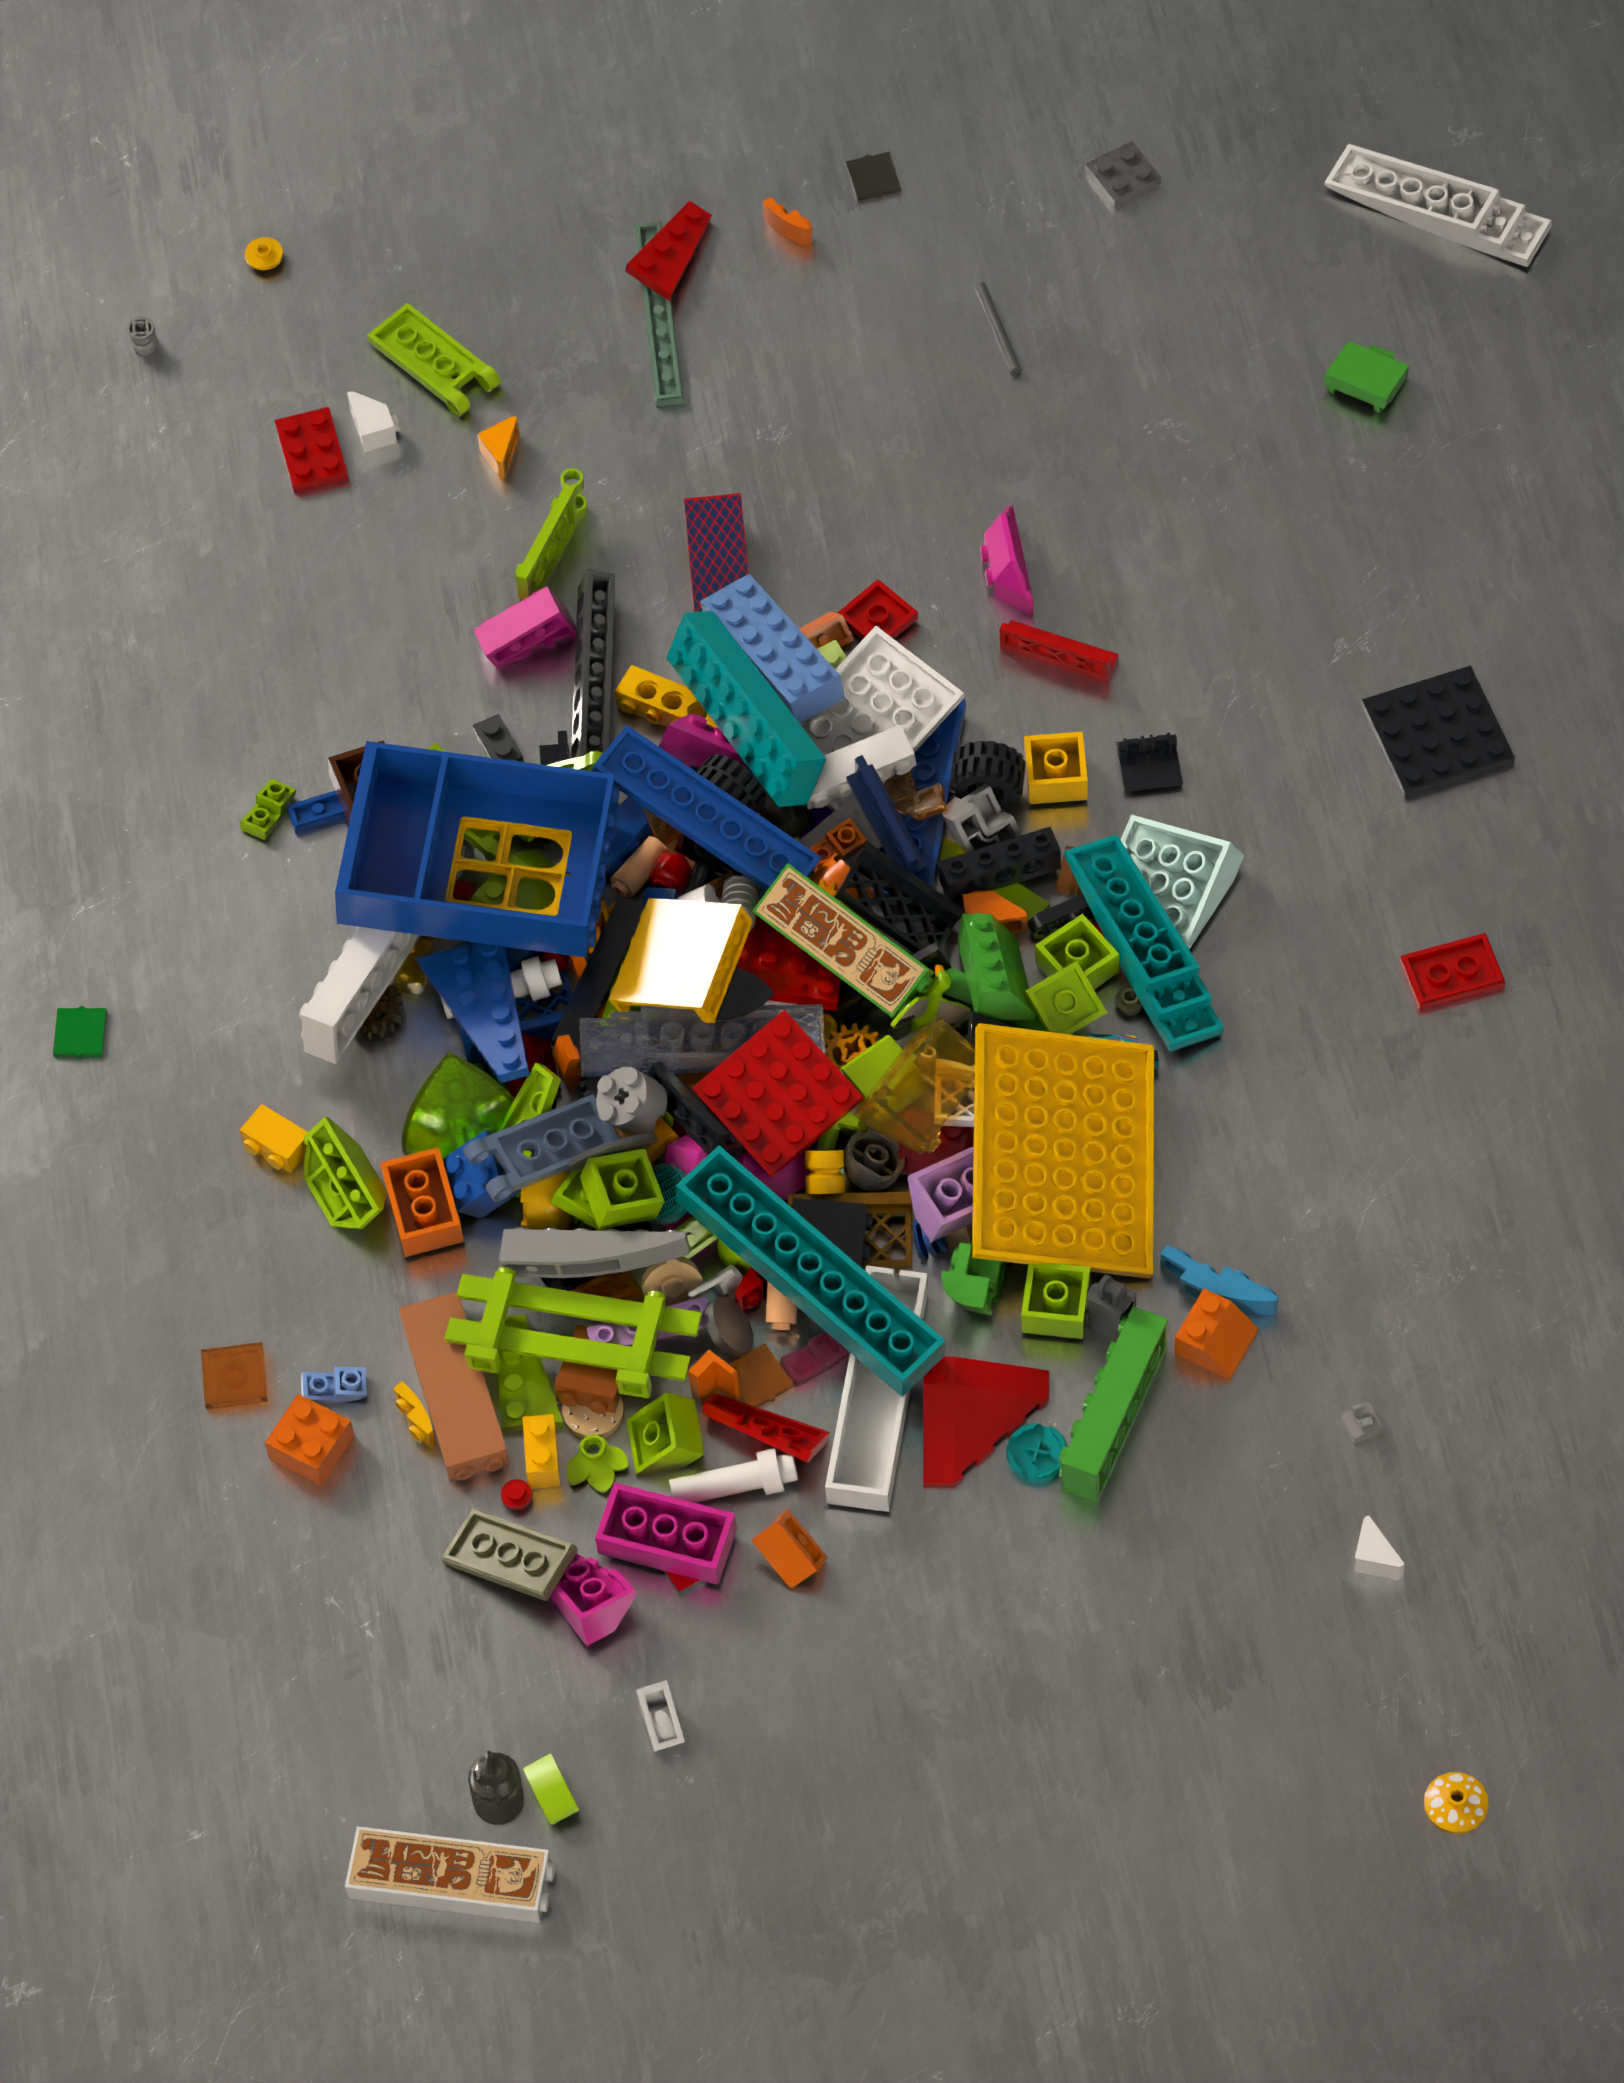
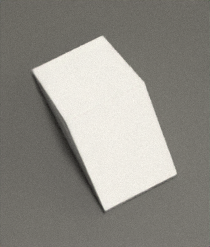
M1369 1515L1363 1518L1356 1550L1354 1572L1393 1580L1402 1579L1404 1576V1562Z

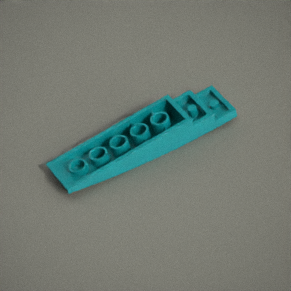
M1116 834L1065 850L1064 856L1105 939L1120 954V967L1168 1050L1171 1052L1222 1035L1224 1026L1210 1005L1212 996L1198 975L1200 966L1118 835Z

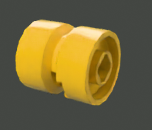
M844 1150L805 1151V1168L810 1170V1174L805 1177L806 1194L845 1193V1176L840 1173V1169L844 1167Z

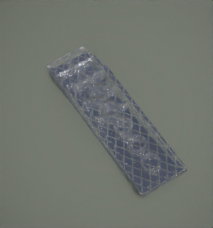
M762 1005L747 1015L734 1019L715 1020V1023H704L698 1014L691 1009L641 1006V1012H610V1018H580L581 1077H602L622 1067H632L649 1075L652 1063L663 1062L673 1074L711 1072L784 1009L825 1054L823 1005Z

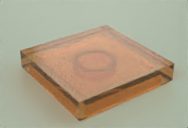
M262 1342L201 1350L206 1409L268 1402L264 1346Z

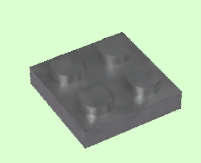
M1133 141L1085 164V171L1113 207L1161 185V176Z

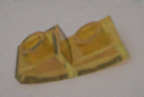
M420 937L415 946H413V949L395 975L393 984L396 985L397 992L423 994L427 976L418 966L416 958L432 954L433 938Z

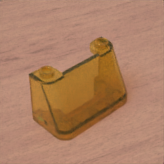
M938 1016L911 1038L853 1115L863 1124L919 1154H923L926 1151L929 1154L932 1153L942 1141L939 1138L941 1134L939 1129L964 1096L975 1087V1047L944 1019Z

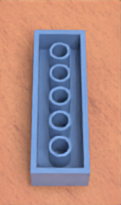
M750 574L700 601L703 611H714L800 724L845 699L840 674Z

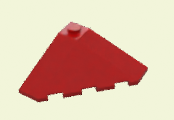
M955 1356L943 1357L923 1377V1486H955L964 1478L962 1472L973 1462L979 1465L995 1450L993 1444L1004 1434L1010 1437L1012 1433L1027 1422L1025 1415L1035 1406L1041 1409L1049 1402V1370Z

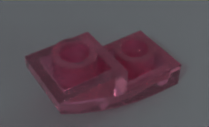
M825 1332L809 1339L806 1347L782 1356L779 1364L793 1385L797 1387L833 1368L850 1356V1352Z

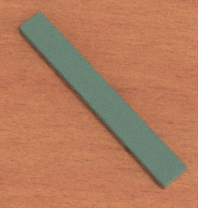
M661 221L634 224L637 253L662 229ZM641 283L656 407L684 404L671 299L670 301Z

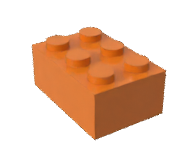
M439 1147L380 1162L405 1257L464 1242L461 1224Z

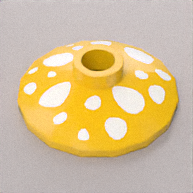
M1448 1772L1438 1776L1429 1784L1424 1795V1808L1429 1820L1439 1829L1449 1833H1466L1476 1829L1485 1820L1489 1810V1799L1484 1786L1475 1777L1462 1772ZM1458 1794L1463 1797V1800L1455 1802L1451 1796Z

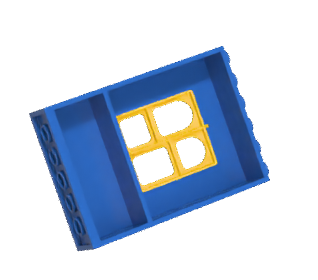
M366 741L335 890L337 924L587 958L589 946H595L597 929H595L596 921L600 919L601 896H604L606 878H604L605 870L608 871L609 849L614 841V820L617 821L619 813L618 799L620 787L615 786V774ZM467 829L495 831L500 834L495 860L484 861L462 857L461 850ZM515 835H525L554 840L561 846L563 857L556 866L551 868L510 864L508 858L512 838ZM470 870L506 876L507 883L503 902L499 905L455 899L453 891L458 871ZM523 878L547 882L555 891L553 903L542 910L518 908L515 905L519 881Z

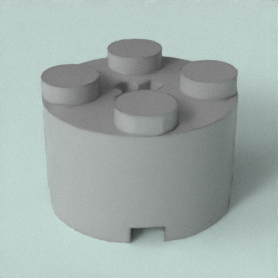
M622 1067L616 1069L609 1075L601 1077L598 1081L596 1107L599 1118L633 1136L650 1133L657 1126L655 1122L659 1116L663 1117L666 1112L667 1094L664 1087L655 1079L635 1068Z

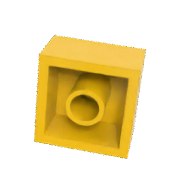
M1083 731L1024 736L1029 804L1088 800V779Z

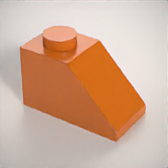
M977 890L969 894H963L964 914H992L1011 933L1027 932L1026 911L992 890Z

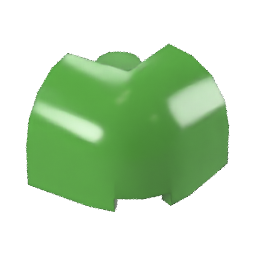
M960 1242L959 1248L954 1247L949 1271L942 1270L941 1282L946 1294L960 1308L970 1312L992 1315L993 1309H990L993 1301L999 1302L1008 1262L972 1258V1244Z

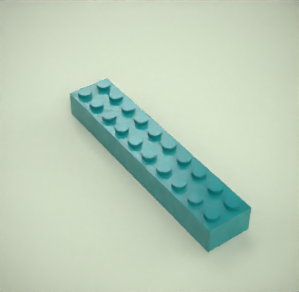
M717 1146L676 1185V1202L901 1397L945 1356L946 1340L721 1146Z

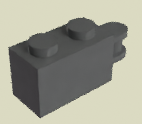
M1104 1275L1099 1284L1094 1283L1090 1287L1086 1295L1088 1300L1086 1311L1088 1314V1327L1117 1342L1120 1335L1118 1327L1124 1315L1128 1316L1132 1307H1136V1292L1127 1288L1125 1284L1116 1282L1109 1275Z

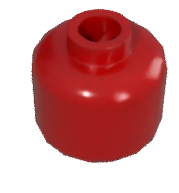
M663 853L656 859L648 878L652 888L677 889L680 894L691 877L692 870L683 855L679 853Z

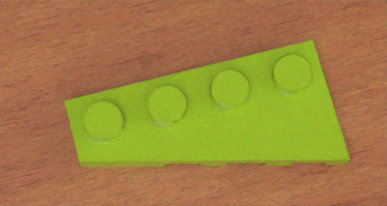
M535 1063L530 1071V1075L526 1078L496 1132L551 1111L561 1079L546 1066ZM523 1151V1155L533 1157L531 1151ZM521 1192L515 1195L514 1197L520 1198Z

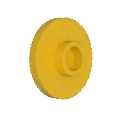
M257 238L247 245L244 253L245 260L250 267L256 270H269L276 267L282 261L283 248L273 238Z

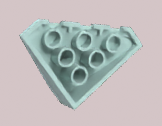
M1131 815L1121 837V842L1130 853L1131 858L1188 949H1190L1234 882L1244 854L1231 842Z

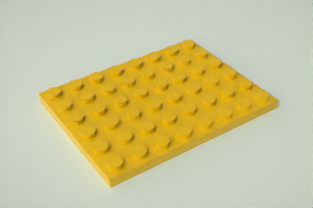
M979 1023L975 1027L972 1258L1020 1264L1090 1267L1091 1272L1150 1279L1153 1275L1154 1045Z

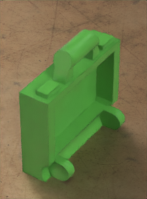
M1348 341L1325 373L1323 385L1328 386V392L1331 394H1335L1336 390L1370 403L1374 405V411L1380 413L1382 409L1385 410L1387 404L1393 400L1408 378L1409 365L1395 360V353L1376 345H1372L1368 349Z

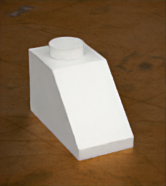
M354 391L347 392L350 410L364 451L368 452L396 444V432L400 431L396 415H390L387 405Z

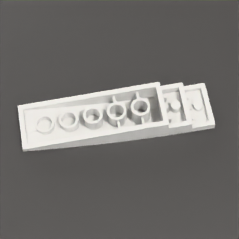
M1351 144L1347 145L1324 182L1325 187L1402 222L1469 248L1526 267L1529 266L1551 229V220L1525 212L1524 204L1501 198L1499 189Z

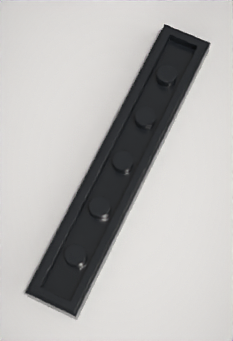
M622 896L618 897L551 1039L552 1046H555L558 1036L569 1035L574 1046L578 1048L579 1053L584 1046L583 1036L587 1038L585 1034L591 1031V1028L585 1025L594 1024L627 954L631 938L636 932L641 913L646 904ZM582 1026L590 1029V1031L582 1034Z

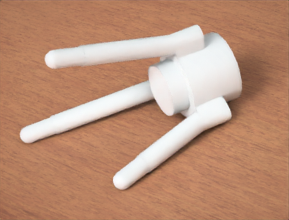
M729 1265L713 1277L703 1281L702 1285L690 1291L688 1296L694 1297L714 1287L719 1295L724 1296L727 1294L734 1301L736 1290L743 1276L736 1267Z

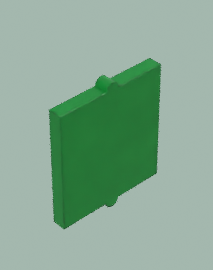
M84 1006L79 1008H57L53 1056H75L77 1059L81 1058V1056H103L107 1009L85 1008Z

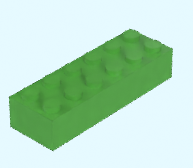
M1134 1306L1129 1315H1124L1120 1321L1117 1342L1112 1341L1106 1353L1108 1362L1105 1368L1100 1367L1094 1380V1385L1097 1386L1093 1394H1087L1082 1407V1411H1084L1082 1419L1075 1420L1070 1433L1072 1441L1069 1447L1064 1446L1058 1459V1463L1061 1464L1058 1477L1062 1478V1491L1095 1503L1098 1502L1167 1349L1168 1319Z

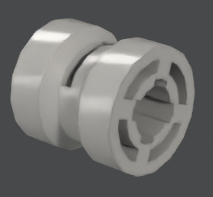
M142 316L132 319L127 325V332L133 352L138 355L153 353L158 347V339L153 321Z

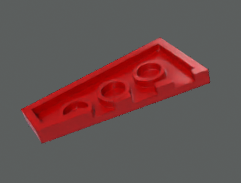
M689 200L626 264L625 272L670 301L686 266L689 264L696 247L699 245L711 221L712 215Z
M713 1393L703 1405L702 1414L710 1417L713 1421L732 1427L807 1463L828 1441L829 1431Z

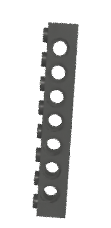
M587 569L578 586L571 759L584 756L593 751L604 753L609 747L615 574Z

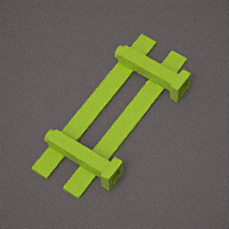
M499 1267L498 1271H495L493 1279L462 1274L456 1294L457 1298L484 1302L486 1307L481 1322L450 1317L444 1341L467 1345L464 1356L468 1369L499 1374L502 1362L498 1351L618 1370L615 1380L619 1394L650 1398L652 1385L649 1375L686 1381L691 1357L654 1351L659 1331L697 1337L702 1312L666 1307V1296L661 1292H648V1295H645L644 1303L517 1283L515 1281L516 1271L509 1267ZM509 1307L637 1327L632 1347L507 1327L504 1324Z

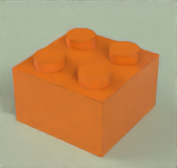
M297 1394L265 1441V1446L270 1460L322 1486L355 1435L350 1419Z

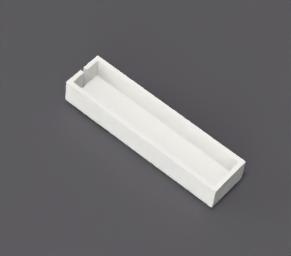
M866 1265L865 1271L919 1318L924 1320L929 1292L928 1273L900 1270L899 1290L895 1289L894 1269ZM851 1353L825 1485L827 1504L889 1512L911 1389L901 1397Z

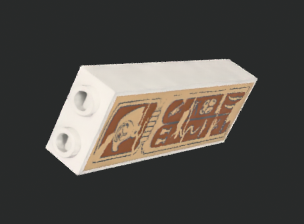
M357 1826L345 1889L348 1899L540 1923L542 1912H547L549 1908L550 1893L546 1892L548 1881L553 1882L555 1862H551L549 1850Z

